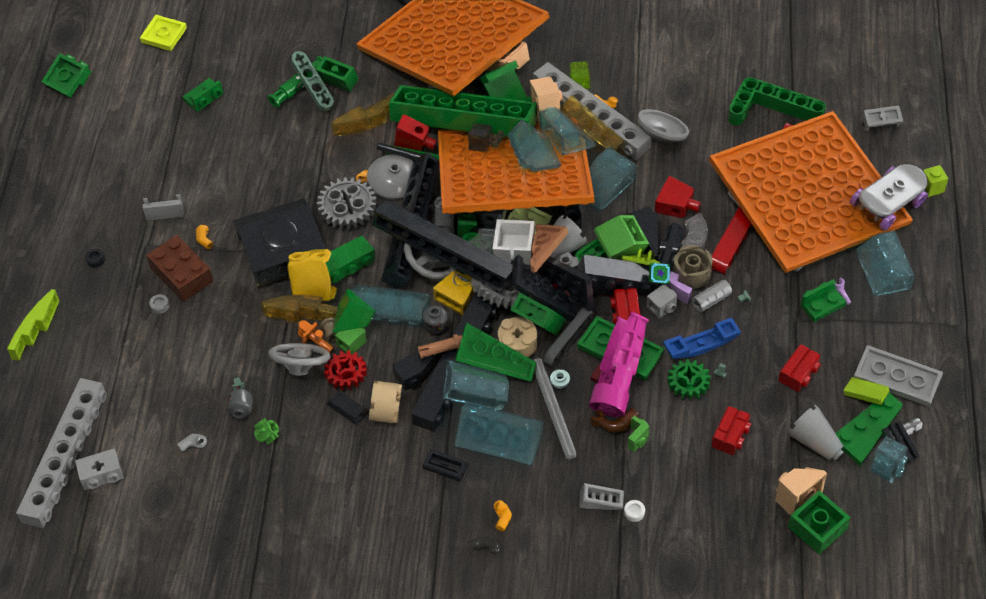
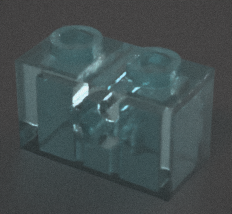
M885 436L876 450L870 472L893 483L895 478H900L905 470L904 466L909 458L906 456L908 447Z

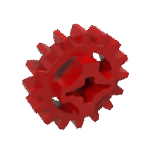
M350 350L346 354L340 351L338 356L332 354L333 359H329L327 361L328 364L324 365V374L328 384L333 383V388L335 389L340 386L341 391L345 387L351 390L352 385L359 387L358 381L364 382V376H367V366L363 357H358L357 352L351 355Z

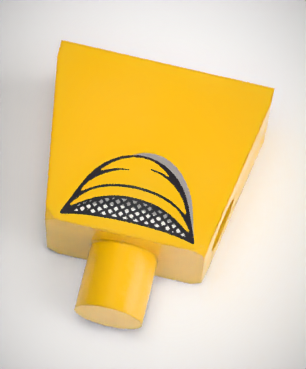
M458 271L451 272L433 288L434 300L464 315L475 294L473 291L474 287H471V276L463 275Z

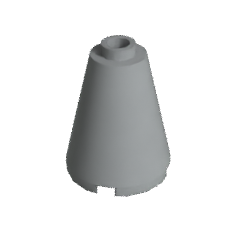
M561 215L553 226L567 227L569 233L550 255L553 258L568 251L571 253L587 243V238H582L580 235L581 229L568 217L563 219L564 215Z
M816 405L813 406V409L809 408L794 423L796 426L793 429L789 428L787 431L792 438L829 461L832 458L837 460L844 453L841 450L844 446Z

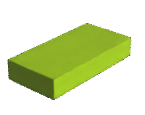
M852 377L843 391L845 396L881 405L889 393V386Z

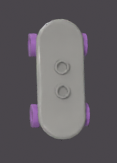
M914 165L892 166L883 177L864 190L861 188L856 191L849 203L856 206L861 202L860 209H867L875 216L874 220L876 222L882 219L883 221L879 228L886 231L896 220V216L893 213L910 201H912L911 205L915 208H918L928 196L924 191L927 186V177L920 168Z

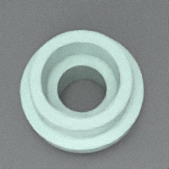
M556 370L551 374L550 382L555 388L563 389L569 384L570 376L564 370Z

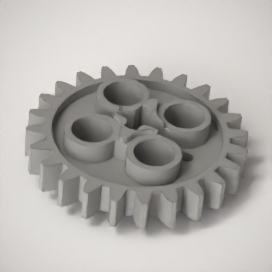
M345 177L343 182L337 179L336 184L331 181V187L325 185V191H320L321 196L317 197L319 215H321L322 220H326L327 224L332 223L334 228L337 225H340V229L344 225L347 226V229H350L351 225L357 228V223L364 225V219L370 221L369 215L374 216V210L377 209V198L375 191H372V186L368 187L367 182L362 184L361 179L354 182V177L350 181H347ZM342 192H344L346 195L347 203L350 206L352 214H350L348 211L347 203L344 200Z
M473 277L470 280L472 282L471 287H474L473 291L478 292V297L483 296V301L490 300L491 305L497 303L498 307L500 305H504L505 308L508 305L512 307L520 293L511 287L512 283L503 292L499 291L497 293L496 289Z

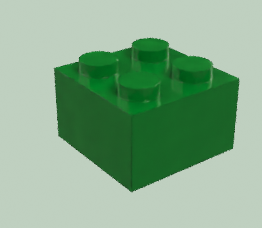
M819 490L790 515L788 528L816 553L820 554L848 529L851 517Z

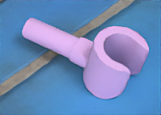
M839 278V284L835 285V289L842 295L848 305L851 301L844 290L845 281Z

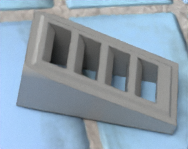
M584 483L580 490L579 508L622 510L624 491ZM613 496H616V503L612 502Z

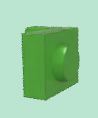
M633 416L631 418V429L634 432L628 437V449L635 452L646 444L650 426L645 420Z

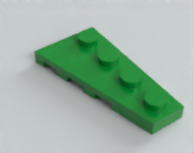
M465 323L455 361L527 381L532 380L536 361L469 323Z
M890 392L881 405L873 403L835 433L844 446L841 450L861 467L865 458L883 436L881 430L891 425L901 411L903 404Z

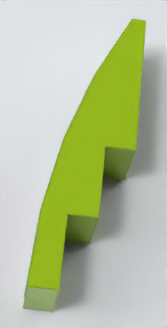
M51 289L34 306L15 332L7 348L12 360H20L25 345H34L39 330L47 332L59 303L56 290Z

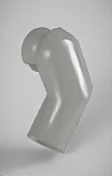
M190 434L177 443V447L181 452L189 447L202 448L207 444V439L200 434Z

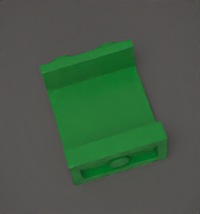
M516 60L508 62L480 77L488 96L521 101L532 100V96H526L514 70L519 67Z

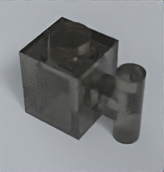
M474 123L468 133L469 150L487 152L490 145L493 148H497L505 134L503 131L492 134V125Z

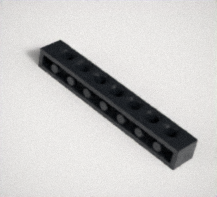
M427 152L413 161L401 208L425 220L440 166L439 160ZM393 236L381 281L398 289L410 281L413 268L406 260L404 252L405 242ZM411 246L413 257L416 258L418 249Z

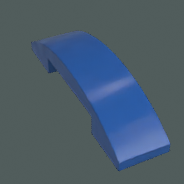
M729 318L715 323L714 328L686 338H682L680 335L665 340L663 345L671 358H688L709 352L739 336L741 331L734 320Z

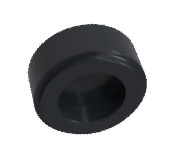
M92 249L85 255L86 262L90 267L96 268L105 262L104 253L100 249Z

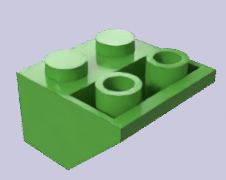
M619 215L594 229L598 240L610 259H622V256L638 255L640 248H642V254L649 245L634 215Z

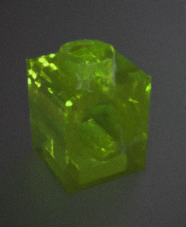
M587 61L570 63V78L583 88L590 89Z

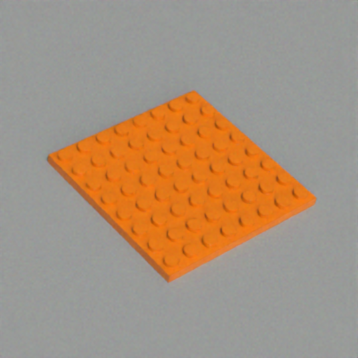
M412 0L356 43L359 50L455 96L550 17L549 12L522 0Z
M834 111L710 155L709 162L785 273L907 226L913 221L906 209L902 207L893 213L896 216L894 223L886 231H883L879 228L883 221L882 219L876 222L874 220L875 216L867 209L861 210V202L856 206L849 203L856 191L861 188L864 190L880 179L881 175Z
M581 120L553 121L541 128L539 123H536L529 138L523 140L513 137H500L498 135H484L476 132L467 133L461 130L438 129L442 214L594 203V192Z

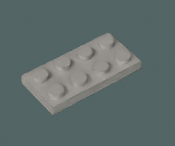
M867 345L854 378L889 386L890 393L930 407L943 372Z

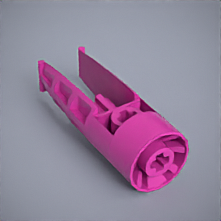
M633 311L630 313L628 320L617 317L618 321L612 331L601 362L600 378L598 384L594 385L589 402V407L592 410H600L604 415L610 417H622L625 415L630 397L628 393L632 377L633 375L635 376L646 323L649 321V319Z

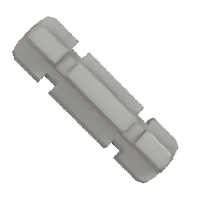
M919 418L910 420L911 423L903 424L908 435L912 434L913 430L918 431L922 428L923 424ZM889 431L892 438L896 442L897 440L895 439L892 431Z

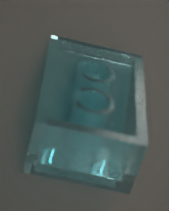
M608 146L589 167L594 192V203L589 204L602 211L636 179L637 165Z

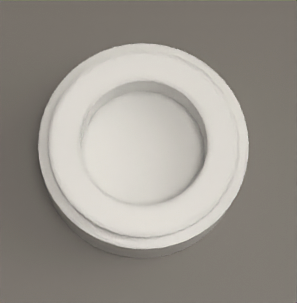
M631 500L624 507V515L629 521L638 522L645 515V506L638 500Z

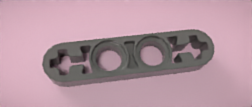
M582 308L544 357L545 364L551 367L557 365L591 322L594 315L592 311Z

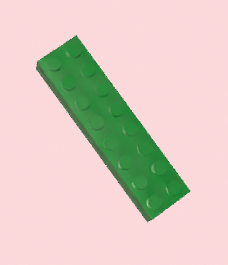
M400 85L389 101L390 121L399 123L404 114L432 128H446L448 130H461L467 133L476 132L484 135H498L500 137H513L523 140L529 138L537 123V102L459 92L452 96L442 90Z

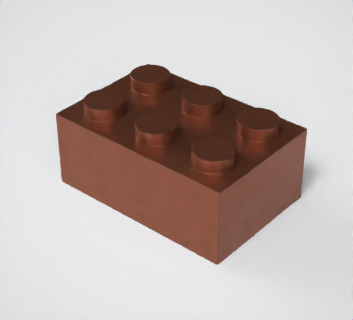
M178 235L146 255L150 269L182 302L213 282L210 268Z

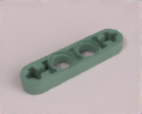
M302 51L294 52L291 57V65L313 101L321 111L331 110L334 103L333 97L307 55ZM310 71L312 77H305L303 72ZM313 85H318V86H320V87H321V91L315 92V91L312 89V86H313ZM323 100H324L325 102L328 101L329 103H328V105H326V103H323V104H322V101H323Z

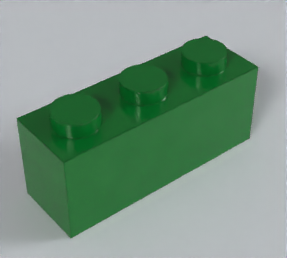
M360 236L332 250L329 261L325 262L331 284L375 262V249L363 236Z

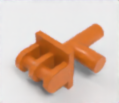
M305 320L299 322L298 335L302 338V343L306 344L311 339L320 347L327 349L329 353L333 351L334 347L322 339L323 332L317 330L316 322L313 325Z

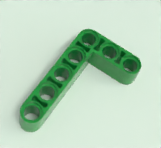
M749 77L744 79L729 106L728 122L735 126L741 125L753 103L805 121L824 115L826 104L821 100Z

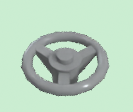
M404 244L406 260L420 275L430 279H444L451 272L457 271V269L451 266L444 272L431 271L433 268L448 267L449 265L422 251L417 260H415L411 251V245Z
M304 343L281 344L272 347L268 352L271 360L283 364L292 375H306L312 366L326 363L331 357L327 349ZM312 352L322 355L317 358H310Z

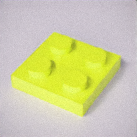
M155 15L141 35L140 41L147 45L172 51L187 29L186 23Z

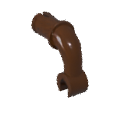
M630 408L621 418L618 417L615 421H609L604 418L602 411L596 410V418L590 415V422L594 427H602L608 432L619 433L629 430L631 418L633 416L639 418V413L634 408Z

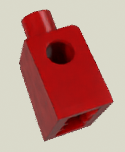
M403 114L396 127L394 146L423 151L424 147L434 150L437 140L428 137L429 127Z
M669 176L655 200L654 212L684 218L688 210L698 213L702 202L694 200V188Z

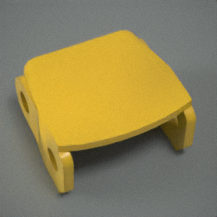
M314 249L305 252H295L289 255L288 272L294 297L314 301H329L335 297L337 288L331 286L329 271L325 263L331 257L329 249Z

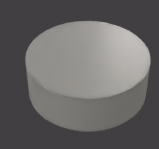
M158 294L150 299L149 305L154 313L161 314L168 310L169 301L165 295Z

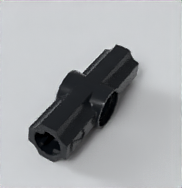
M678 223L668 225L664 240L661 241L659 248V258L657 261L661 264H670V271L673 270L674 257L679 252L684 228Z

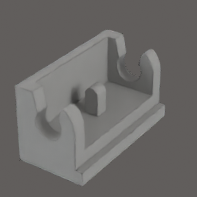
M898 105L864 110L860 121L861 124H865L863 130L868 131L870 127L891 124L899 127L903 123V118Z
M176 195L177 200L149 203L147 198H143V210L146 220L183 217L181 195Z

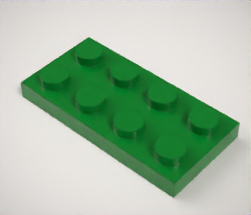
M596 316L577 343V348L602 360L615 324ZM644 339L635 376L646 381L665 353V348Z

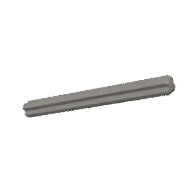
M540 358L534 359L536 361L534 372L565 457L570 460L576 457V450L543 361Z

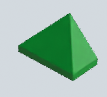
M458 214V237L477 225V215Z

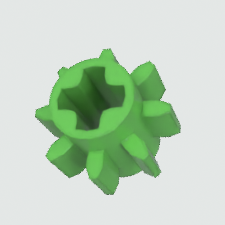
M264 418L254 425L256 428L254 435L259 442L266 441L267 444H270L279 437L277 434L279 427L273 420L267 421Z

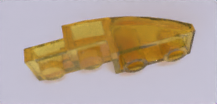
M394 93L385 96L366 109L358 106L341 117L336 118L331 122L333 135L356 134L386 123L389 114V101Z
M570 95L560 108L587 135L612 154L615 153L625 140L573 95Z
M287 295L270 298L261 302L263 315L269 318L284 319L288 322H300L301 317L321 321L326 318H335L338 309L336 306L324 304L323 297L312 295Z

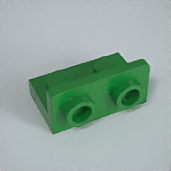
M208 78L182 96L183 101L194 111L198 112L224 94L222 83L219 80L214 82Z
M834 279L829 282H823L813 290L806 291L802 296L800 306L813 322L846 305L845 299L835 289L836 282Z

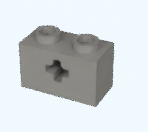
M115 448L75 460L80 482L84 490L95 489L100 485L115 483L124 478Z

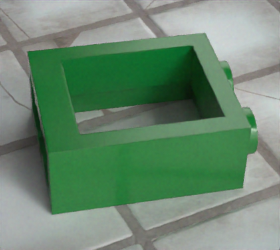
M519 293L510 309L556 336L566 321L564 317L521 293Z

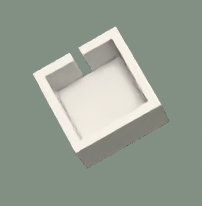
M497 219L493 255L511 263V261H514V257L519 254L524 258L523 262L526 265H531L530 258H532L535 222Z

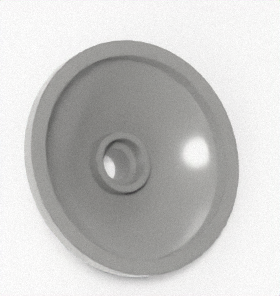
M652 109L642 110L638 114L637 120L640 126L656 141L679 142L685 140L689 135L688 127L681 120L670 114Z
M396 154L378 158L368 169V185L372 186V191H375V194L381 198L402 200L405 195L413 160Z

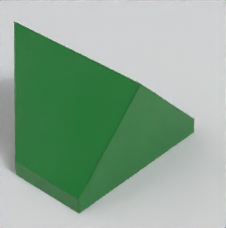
M347 289L338 305L332 333L368 327L376 310L351 290Z

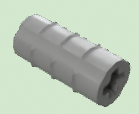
M721 280L694 296L691 300L692 304L701 313L730 296L732 288L726 280Z

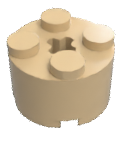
M514 317L504 319L498 329V340L527 357L535 354L537 350V330L532 321L526 318Z
M374 381L369 420L397 423L401 384Z

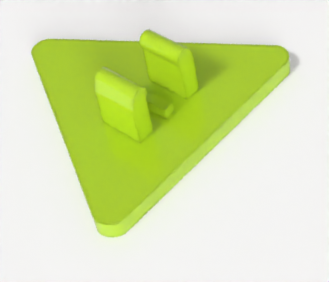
M642 248L639 249L638 255L622 256V260L645 265L660 263L651 257V250L648 252V255L641 254Z

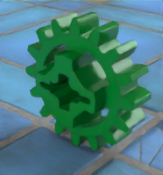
M686 359V363L680 360L678 366L673 364L672 370L668 371L667 384H669V390H674L675 396L681 394V399H684L685 396H688L689 400H692V396L699 399L700 393L705 395L706 389L710 387L711 376L708 375L709 370H703V363L698 366L697 360H694L693 363H690L689 359Z

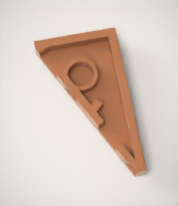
M535 225L536 234L533 236L534 242L532 244L533 257L530 258L531 272L536 273L569 233L567 227Z

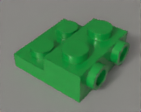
M59 53L41 82L71 98L77 87L85 84L92 71L88 69L89 65L81 60L77 62L73 56L69 54L65 56Z

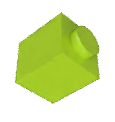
M938 165L924 169L923 172L927 177V186L924 191L928 194V197L944 193L949 178L942 167Z

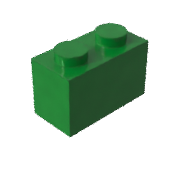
M326 56L323 57L316 68L323 82L351 92L359 79L354 67Z

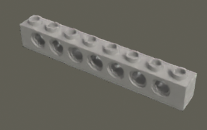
M549 62L533 73V80L551 76L553 82L557 83L558 90H561L562 93L560 106L571 112L574 117L585 122L588 127L596 130L599 135L607 138L614 146H618L628 156L637 160L651 149L652 136Z
M83 378L79 379L16 512L21 523L44 528L46 522L51 519L52 509L60 499V492L67 484L70 470L75 467L76 457L83 449L84 440L91 432V425L94 419L98 417L101 403H104L107 393L101 382Z

